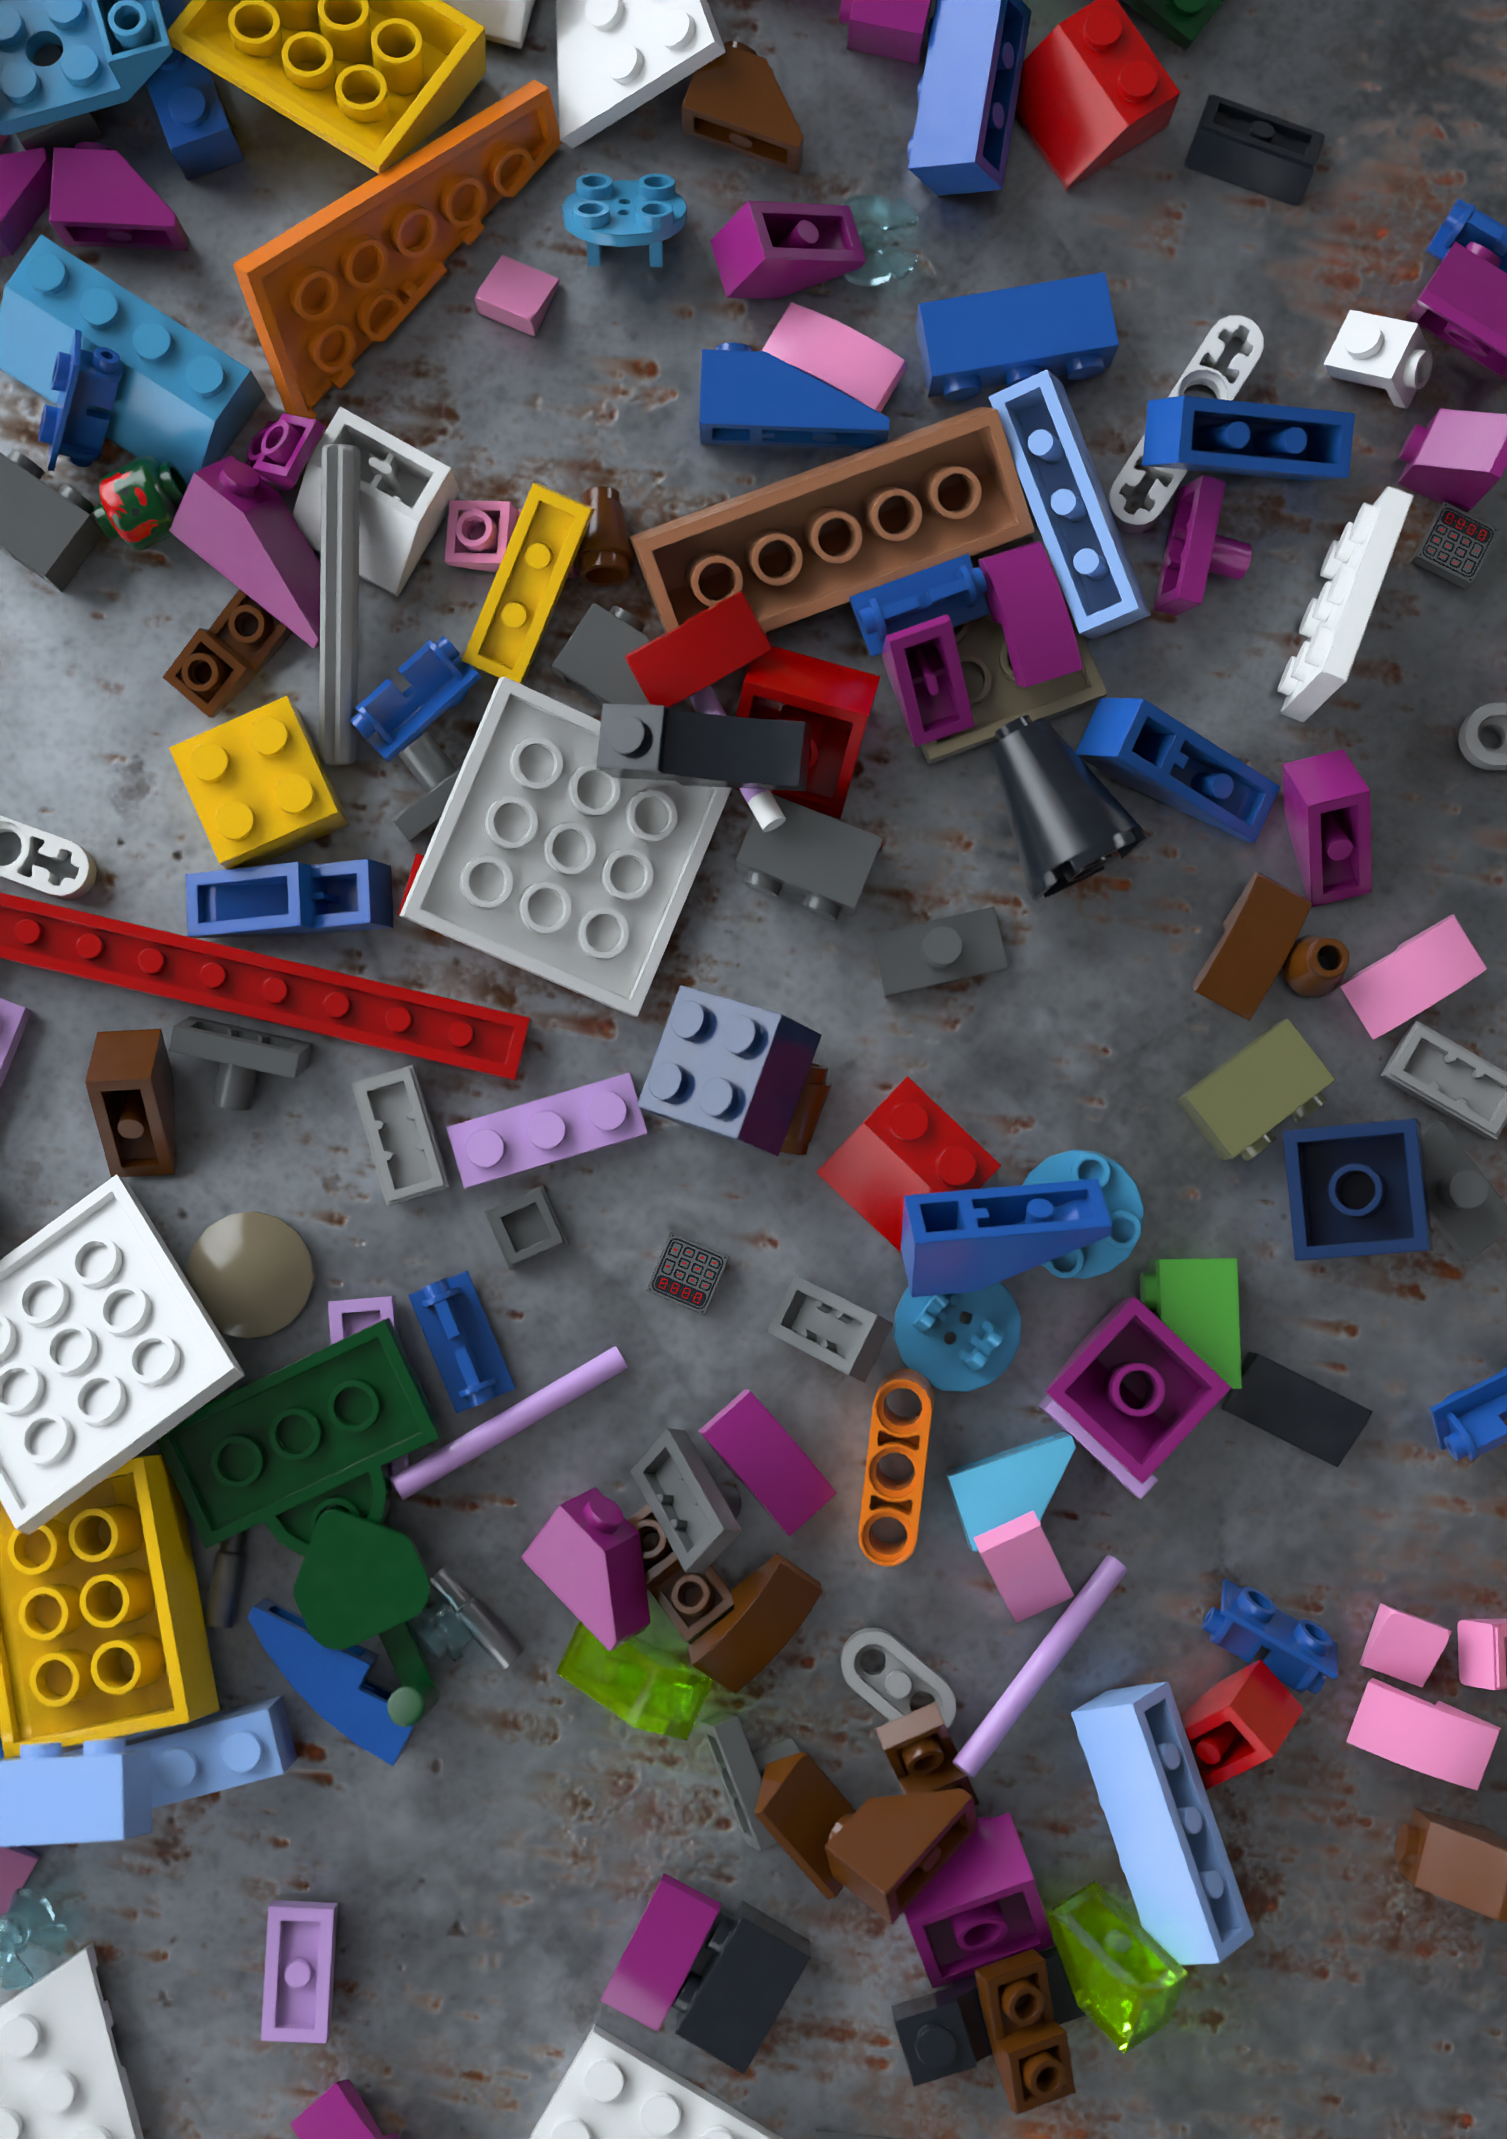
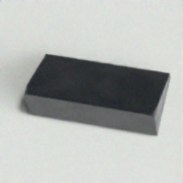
M1209 94L1187 153L1185 165L1190 169L1282 202L1299 205L1315 171L1325 135L1220 96Z
M1248 1352L1241 1366L1242 1389H1230L1221 1407L1222 1410L1335 1467L1340 1465L1373 1411L1254 1352Z

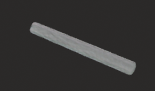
M348 444L324 445L321 454L319 759L322 763L329 765H348L354 763L357 758V729L350 720L357 714V710L354 707L357 705L360 450L358 447Z

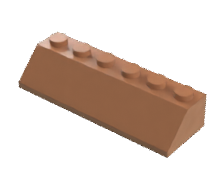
M980 406L635 534L629 538L665 633L680 626L690 617L741 590L745 593L766 633L849 602V597L965 554H969V556L978 554L1034 533L1035 530L998 410Z

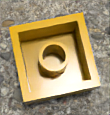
M287 696L169 747L218 862L226 869L258 866L350 825L327 771L319 759V753L300 711Z

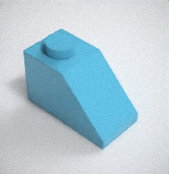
M1061 1431L943 1471L966 1541L973 1552L978 1551L974 1540L975 1537L1033 1510L1040 1522L1076 1448L1071 1434Z

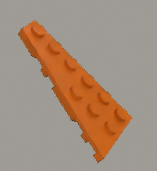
M536 80L530 81L232 264L286 414L315 419L317 414L312 408L333 385L339 390L343 388L356 373L351 367L355 360L373 340L384 342L448 271L443 263L462 241L471 245L485 230L481 220L503 196L513 198L562 144L549 87Z

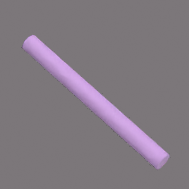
M614 1346L391 1477V1480L403 1500L407 1499L626 1370L628 1367L617 1347Z
M1110 1555L1104 1558L952 1763L968 1777L974 1779L1128 1572V1569L1116 1558Z

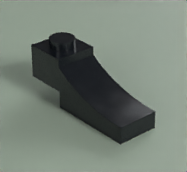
M603 703L596 768L614 778L671 780L683 786L806 791L812 726L805 721L713 715L669 709L663 705Z
M1075 1941L1037 1952L1046 1961L1054 2021L1060 2025L1098 2012ZM976 1974L953 1981L954 1987L891 2006L894 2023L914 2087L976 2068L977 2062L993 2054L981 2007Z

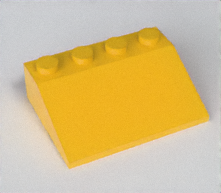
M191 0L167 30L173 48L378 174L389 168L452 118L486 73L485 27L442 0Z
M162 1454L131 1459L30 1535L15 1528L0 1500V1735L4 1758L20 1756V1745L62 1742V1747L82 1744L83 1741L107 1739L187 1723L220 1710L183 1499Z

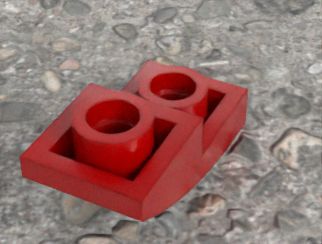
M741 590L690 617L680 626L632 650L624 658L649 704L663 705L669 708L743 667L773 647L745 593Z

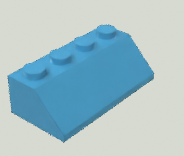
M42 234L5 285L0 305V370L56 406L59 391L51 390L54 363L58 351L69 354L75 329L82 331V350L94 352L99 347L114 350L120 356L119 363L124 371L113 409L111 411L88 405L87 409L109 414L106 439L137 459L148 455L154 457L162 464L170 461L179 470L187 485H189L194 472L218 462L224 457L265 397L263 390L249 368Z

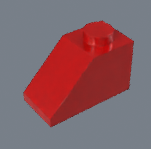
M1261 1659L1216 1683L1180 1715L1205 1791L1274 1757L1304 1710Z

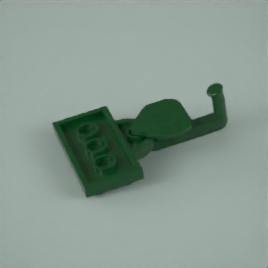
M387 1318L202 1406L156 1440L205 1549L264 1522L280 1544L298 1555L304 1556L294 1584L293 1596L310 1634L319 1644L330 1649L342 1650L379 1635L402 1685L388 1699V1716L396 1725L410 1727L426 1716L440 1698L439 1686L408 1621L426 1607L431 1596L432 1585L429 1573L412 1538L403 1532L381 1525L389 1512L392 1491L386 1463L444 1436L395 1328L390 1318ZM334 1504L337 1505V1506H333V1507L329 1508L328 1510H326L327 1507L330 1506V1505H334Z

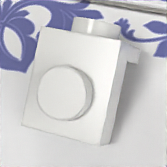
M1350 310L1324 362V366L1332 378L1386 389L1394 406L1407 409L1417 389L1423 388L1427 383L1432 371L1433 357L1417 323Z

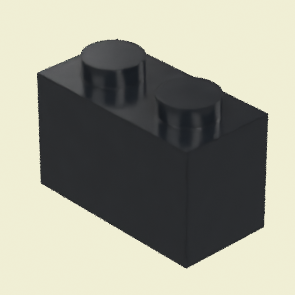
M742 1900L733 1917L723 1913L718 1919L705 1944V1949L712 1952L700 1975L692 1970L688 1972L672 2007L679 2011L676 2020V2035L744 2075L808 1964L811 1953L810 1941Z

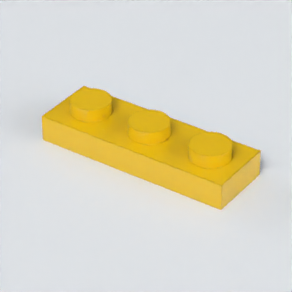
M532 483L461 661L498 678L504 676L517 683L524 684L595 508L539 483Z

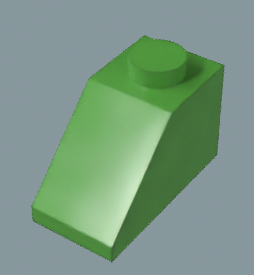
M1237 1258L1149 1259L1150 1272L1141 1273L1140 1301L1231 1386V1389H1242Z

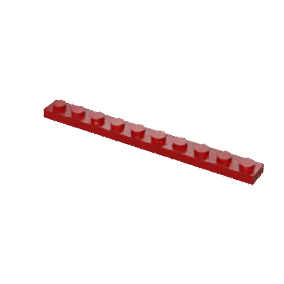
M0 892V959L513 1081L518 1079L532 1022L530 1017Z

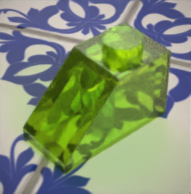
M580 1620L556 1671L559 1676L632 1727L685 1741L690 1736L714 1682L713 1679L676 1655L636 1636L609 1652Z
M1095 1880L1049 1909L1047 1920L1078 2006L1124 2054L1170 2023L1188 1972Z

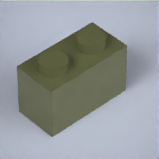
M1285 1019L1265 1031L1176 1101L1221 1160L1232 1159L1240 1154L1245 1162H1247L1277 1139L1270 1130L1289 1115L1295 1123H1298L1322 1106L1327 1099L1321 1091L1336 1079L1290 1020Z

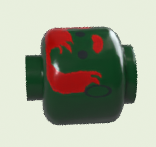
M142 456L100 479L98 484L100 504L94 506V514L101 529L110 540L114 541L121 538L131 548L139 551L145 550L173 535L169 532V529L172 526L188 485L179 470L170 461L162 464L152 456Z

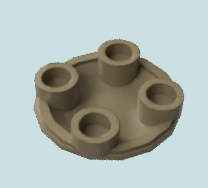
M257 1211L230 1214L209 1226L192 1247L186 1269L188 1282L218 1331L242 1339L270 1336L291 1324L307 1304L310 1292L314 1288L317 1279L316 1270L312 1265L311 1254L300 1234L279 1217Z

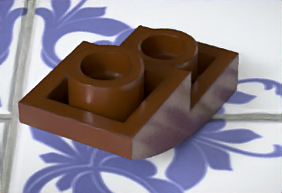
M239 589L209 629L199 628L162 678L209 718H214L256 677L293 632Z
M1256 871L1223 922L1225 933L1192 983L1195 992L1250 1021L1293 947L1312 906L1311 900Z
M646 1504L628 1519L632 1526L640 1533L646 1588L654 1596L684 1640L691 1645L735 1609L731 1588L713 1564L704 1573L685 1572L650 1506Z
M777 1553L731 1590L735 1609L688 1646L691 1665L736 1694L774 1659L800 1628L823 1592L821 1583Z
M936 1702L875 1728L904 1794L963 1789L973 1796L974 1806L980 1804L968 1776L952 1763L958 1752Z
M1034 1949L975 1969L989 2041L1012 2111L1019 2115L1076 2093L1067 2032L1054 2021L1045 1959Z

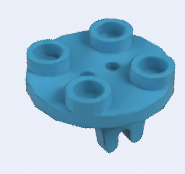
M589 173L578 177L575 181L576 192L570 194L562 205V219L567 231L578 239L587 241L588 266H601L602 245L615 247L649 245L650 267H663V240L669 239L680 232L687 221V206L684 198L675 192V180L668 175L657 173L644 175L638 181H613L610 176L601 173Z
M1073 1149L1049 1156L1027 1175L1023 1185L1090 1179H1098L1113 1226L1111 1236L1041 1264L1051 1274L1059 1278L1087 1279L1112 1271L1131 1255L1142 1235L1145 1207L1138 1184L1120 1163L1100 1152Z
M1001 1282L976 1292L911 1297L908 1287L895 1311L893 1338L902 1361L909 1369L923 1374L932 1386L942 1391L968 1392L991 1384L1009 1368L1020 1345L1021 1317L1013 1295ZM964 1311H967L971 1316L970 1321L966 1324L961 1323L959 1320L960 1314ZM948 1332L955 1334V1341L952 1344H946L944 1341V1336Z

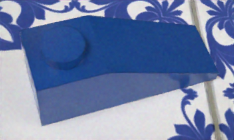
M735 342L719 344L716 346V350L702 349L699 413L701 444L867 449L888 441L889 417L765 351H753L751 346Z
M1100 698L1075 752L1082 760L1119 783L1250 843L1256 842L1281 787L1144 698Z
M1098 1179L904 1195L901 1253L911 1297L976 1292L1111 1236L1113 1226Z

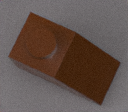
M737 41L725 42L723 45L726 52L693 74L681 106L683 134L799 174L803 162L804 136L767 59L758 56L751 47Z
M162 1029L97 1032L85 1084L111 1178L116 1174L120 1177L174 1175L176 1170L174 1086Z
M963 1789L868 1798L855 1814L847 1813L829 1834L825 1850L833 1877L893 1925L978 1828L973 1796Z
M1413 1807L1410 1823L1402 1824L1396 1838L1394 1854L1396 1862L1400 1863L1398 1871L1417 1888L1495 1920L1507 1923V1841L1489 1827Z

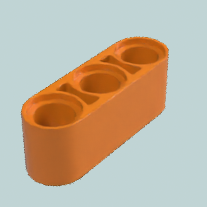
M909 1368L897 1369L886 1375L880 1382L872 1407L858 1538L859 1546L864 1555L873 1563L881 1566H896L910 1557L914 1552L921 1521L934 1408V1391L929 1380L923 1374ZM897 1388H907L919 1396L922 1408L913 1416L902 1417L890 1410L886 1396ZM898 1452L904 1454L911 1460L914 1472L904 1480L888 1478L882 1472L879 1460L889 1453ZM882 1517H892L898 1519L904 1525L907 1535L903 1540L896 1543H887L881 1541L875 1535L872 1524Z

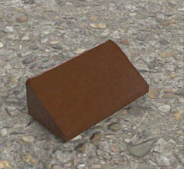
M799 1752L766 1764L754 1815L828 1900L837 1897L844 1885L832 1875L825 1846L835 1824L847 1813L855 1814L856 1810L806 1752Z

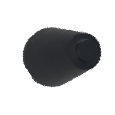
M1024 715L1007 723L995 732L999 742L990 749V754L1026 886L1033 900H1038L1042 895L1045 898L1086 880L1105 869L1104 864L1113 859L1112 852L1117 850L1121 858H1124L1148 840L1142 827L1046 719L1033 722L1029 715Z

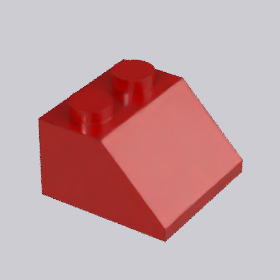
M1095 0L1060 22L1023 61L1015 117L1065 190L1068 191L1168 127L1181 92L1117 0Z
M772 646L771 650L751 661L743 682L736 717L805 721L812 726L806 791H770L774 795L824 815L841 819L881 676Z
M907 1076L816 1173L901 1253L904 1195L980 1189L1002 1165Z

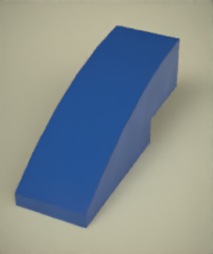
M362 859L316 865L291 862L185 874L187 934L191 938L288 936L394 928L391 865L374 860Z
M267 1598L255 1604L247 1619L266 1653L294 1690L325 1721L353 1743L394 1766L402 1755L417 1724L410 1727H401L393 1723L388 1716V1699L394 1691L368 1679L379 1654L359 1644L342 1650L324 1647L312 1637L301 1615Z

